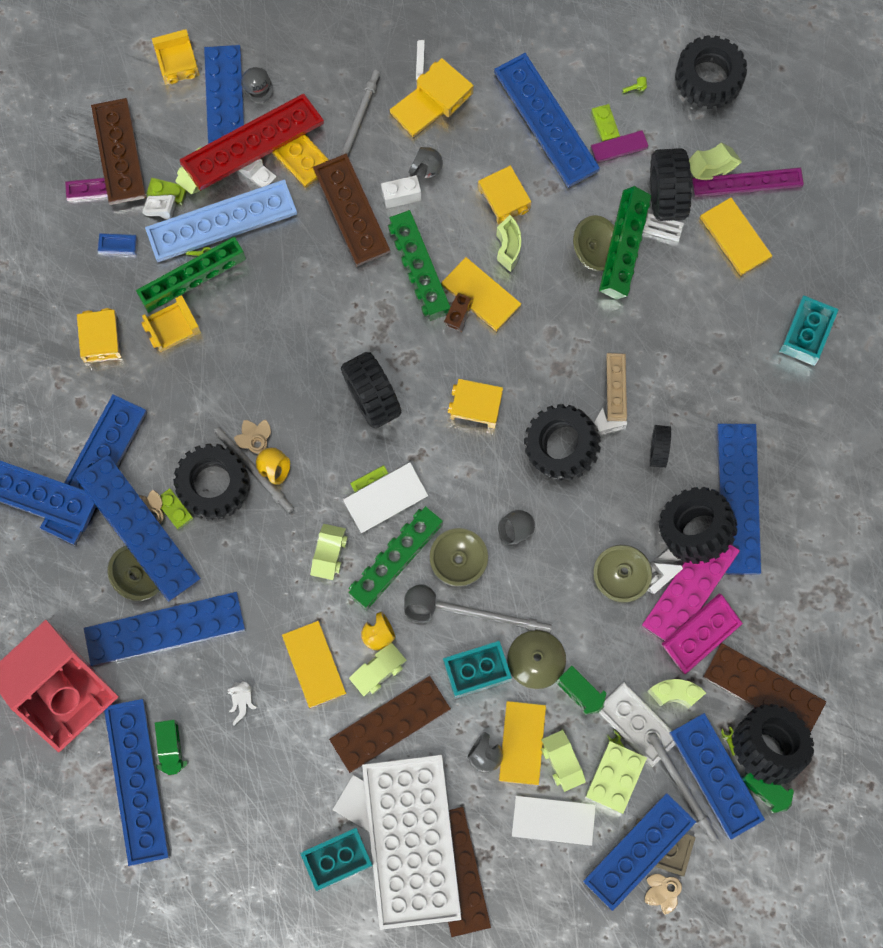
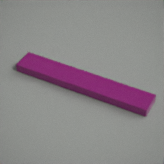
M801 167L712 176L713 179L710 180L692 178L694 198L803 187L804 185Z

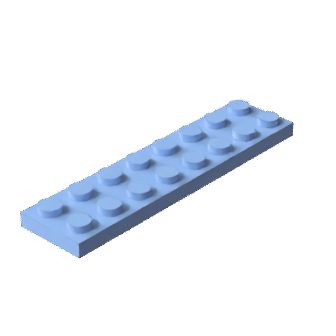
M284 179L147 226L145 229L158 263L188 251H193L297 215V211Z

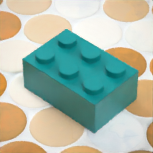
M803 295L779 352L815 366L821 356L839 309Z
M500 641L443 658V664L455 699L505 684L512 680Z
M357 828L300 853L316 892L373 867Z

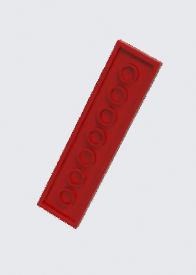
M303 93L181 158L180 164L201 191L323 125L324 120Z

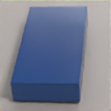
M99 233V253L136 255V235Z

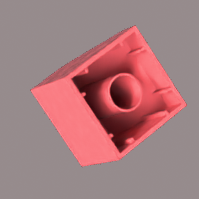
M47 620L43 621L0 661V695L10 709L57 752L64 749L118 698V695Z

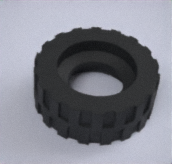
M654 426L650 449V467L666 468L671 444V426Z

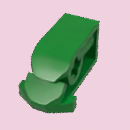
M573 666L555 682L584 710L583 713L585 715L599 713L604 708L607 693L603 691L600 694Z
M176 720L155 722L158 758L161 763L157 765V769L168 775H176L188 765V761H182L178 722Z
M747 772L742 777L745 785L766 805L772 807L770 810L772 813L787 811L792 806L794 794L792 788L787 791L781 785H773V782L771 784L763 783V780H756L753 778L754 775Z

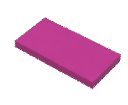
M719 593L665 640L662 646L681 672L687 674L743 623L724 596Z

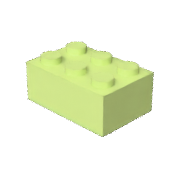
M608 741L585 796L623 814L647 757L612 741Z

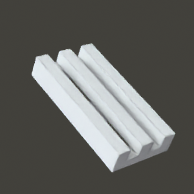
M425 40L417 41L416 80L424 73Z
M648 213L643 232L679 242L684 223L675 220L658 221L653 214ZM648 226L656 227V228H659V229L664 230V231L667 230V231H670V232H674V233H677V235H673V234H670V233H666V232H663V231H659V230H656V229H652V228H649Z

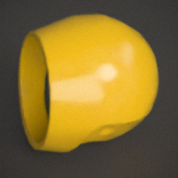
M265 448L257 455L256 468L263 477L268 476L271 483L279 485L288 476L290 459L277 448ZM277 466H280L282 472L277 479H275Z
M382 611L376 614V624L374 626L367 621L361 631L363 643L371 650H382L396 638L388 618Z

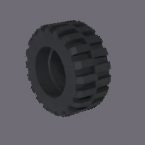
M707 35L703 39L700 37L696 38L693 43L690 42L686 45V48L680 54L675 73L676 86L678 90H681L680 94L683 98L687 97L688 102L691 104L693 102L696 103L697 107L707 106V109H713V106L721 108L724 103L728 105L733 99L737 98L747 75V61L743 59L744 53L741 50L738 51V46L735 43H729L730 40L727 38L723 40L720 39V36L715 35L714 38H710V35ZM705 62L715 63L724 69L727 78L720 82L705 81L698 76L695 67Z
M682 148L655 150L652 153L650 162V192L655 219L658 221L685 220L689 217L692 198L690 162L687 151Z
M364 352L342 364L341 371L344 380L362 415L372 428H379L401 415L402 410L393 387L371 352Z
M558 404L557 408L549 406L547 407L548 411L543 412L541 410L538 412L539 417L537 419L532 418L530 421L532 426L531 428L527 427L525 432L528 437L524 438V444L527 446L525 452L529 456L531 464L545 476L559 481L563 479L569 481L573 480V476L578 478L583 476L582 472L585 469L589 471L592 468L590 466L592 462L596 463L598 459L596 453H600L601 450L599 446L601 437L598 434L597 426L582 410L576 409L572 405L566 407L564 404ZM562 427L574 428L579 435L578 445L574 452L562 459L552 458L547 452V442L551 434Z
M209 443L205 444L204 448H201L199 445L194 447L196 451L192 453L189 450L185 453L186 458H181L178 462L179 468H175L174 474L176 478L173 479L176 488L175 492L182 505L191 514L193 513L201 519L205 517L207 520H213V518L217 517L220 520L224 519L226 514L229 516L233 515V510L236 508L239 510L243 506L241 502L243 500L246 501L247 491L250 488L249 475L240 456L235 454L229 447L225 449L221 444H216L215 447ZM214 466L225 469L229 474L230 483L222 494L213 498H206L196 492L194 482L202 470Z
M693 487L689 491L685 489L681 491V494H675L672 500L665 504V510H662L660 513L659 532L665 544L677 559H681L686 563L691 561L692 564H700V561L707 563L710 562V559L715 558L716 560L722 552L726 553L729 550L728 546L732 545L735 541L733 536L737 535V519L726 498L714 489H711V491L707 487H702L701 489ZM699 516L713 517L711 525L705 531L696 535L683 534L685 526L692 519Z
M764 704L755 707L738 724L733 733L732 744L735 746L733 750L735 756H738L739 764L745 767L744 770L748 774L754 775L753 778L756 780L761 779L766 784L773 782V785H781L782 783L787 784L791 782L810 764L814 755L813 738H810L811 732L809 728L805 727V722L802 719L800 720L796 713L789 712L788 708L783 706L779 708L778 705ZM762 734L773 737L781 745L784 755L771 750L765 743Z

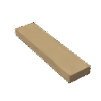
M607 353V421H626V354Z

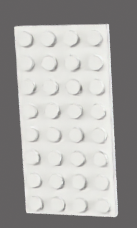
M442 755L362 765L380 930L462 920Z

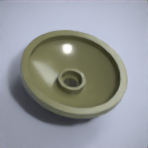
M593 215L581 220L573 236L577 257L583 265L594 271H604L614 230V225L602 216Z
M456 528L445 531L437 537L430 550V564L434 574L448 585L466 586L472 584L483 575L487 567L488 551L485 543L476 533L467 529ZM457 557H461L462 562L457 563L455 559Z
M615 545L604 550L597 558L594 565V580L598 589L609 599L617 602H631L643 596L648 590L652 581V568L647 557L637 548L629 545ZM622 568H627L628 573H624L622 571Z
M127 546L119 548L111 556L107 567L108 578L112 587L121 596L134 601H144L152 598L160 591Z
M540 630L528 631L518 636L511 644L507 655V664L512 677L519 684L530 689H544L553 685L562 676L566 666V654L560 641L552 634ZM534 655H540L541 660H534Z

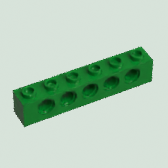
M636 186L623 190L599 288L600 292L614 299L627 297L630 292L631 279L634 275L635 262L638 258L639 245L642 241V233L650 207L651 194Z
M408 210L389 217L390 224L387 225L389 232L396 238L394 243L397 251H401L403 255L401 261L404 268L408 267L410 272L407 273L411 284H415L416 289L414 292L417 300L422 301L423 306H421L424 317L428 316L429 321H433L446 316L450 310V305L411 211ZM406 231L409 235L402 236L401 233ZM413 247L416 251L408 252L407 249ZM421 264L423 265V267L417 269L414 267V265ZM422 280H428L430 283L427 285H422L420 282ZM430 296L436 297V300L431 302L428 301L427 298Z
M234 236L137 289L136 292L145 309L150 313L245 261L244 251Z
M426 506L423 510L418 509L413 515L414 520L410 524L406 523L401 528V534L397 539L395 537L391 539L387 545L389 548L384 553L381 551L374 559L376 562L373 566H368L361 575L363 577L359 581L355 580L350 585L349 596L366 611L443 526V520ZM423 525L426 529L424 532L419 533L415 530V527ZM405 539H410L413 541V544L410 547H405L402 545V542ZM397 553L400 555V559L395 562L389 559L390 555ZM379 568L387 569V573L384 576H379L376 572ZM372 582L375 586L372 590L368 591L364 589V584Z

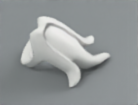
M245 681L241 683L235 682L227 690L228 694L232 696L233 707L229 712H235L237 705L240 711L233 722V726L246 714L247 704L251 709L257 708L251 701L252 687Z

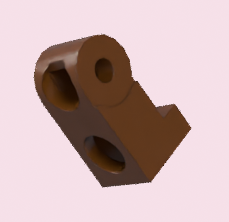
M461 293L456 295L444 320L447 327L460 332L463 331L468 312L473 304V298Z

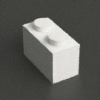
M417 175L381 183V191L386 209L422 201Z

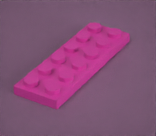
M729 545V550L726 553L722 552L716 560L713 558L707 563L700 561V564H692L691 561L689 563L684 562L682 565L683 569L671 581L642 624V627L660 639L667 640L702 609L740 550Z

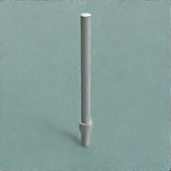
M377 70L373 71L370 81L365 86V94L341 155L346 153L349 155L370 98L377 88L376 83L380 72Z
M217 427L214 430L215 434L227 447L240 456L244 465L273 495L272 498L277 504L280 503L288 513H291L295 508L285 498L286 495L281 490L278 491L266 477L259 474L253 462L220 427Z
M441 601L436 603V609L527 627V630L535 631L537 629L551 632V624L537 622V619L529 618L527 620Z
M655 733L650 735L648 739L699 820L697 823L701 829L705 830L711 842H714L718 839V836L710 825L712 822L708 816L704 815Z

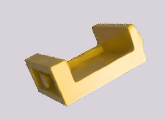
M187 29L151 38L165 85L175 84L184 79H193L200 75Z
M443 58L438 62L435 61L430 66L429 71L421 74L417 79V90L419 92L423 90L443 108V113L448 118L473 94L474 85Z
M511 165L478 181V190L486 197L497 217L496 221L498 224H501L509 215L515 217L529 212L531 200Z
M182 295L175 298L176 303L148 317L145 314L142 315L144 321L141 324L146 333L150 331L152 337L149 339L154 348L158 347L160 353L201 333Z
M104 308L98 312L83 311L82 314H77L80 357L84 363L122 358L118 343L116 322L118 317L115 310Z
M458 379L457 385L454 384L452 389V395L455 396L454 402H450L448 408L451 419L460 418L488 424L489 428L495 429L503 387Z

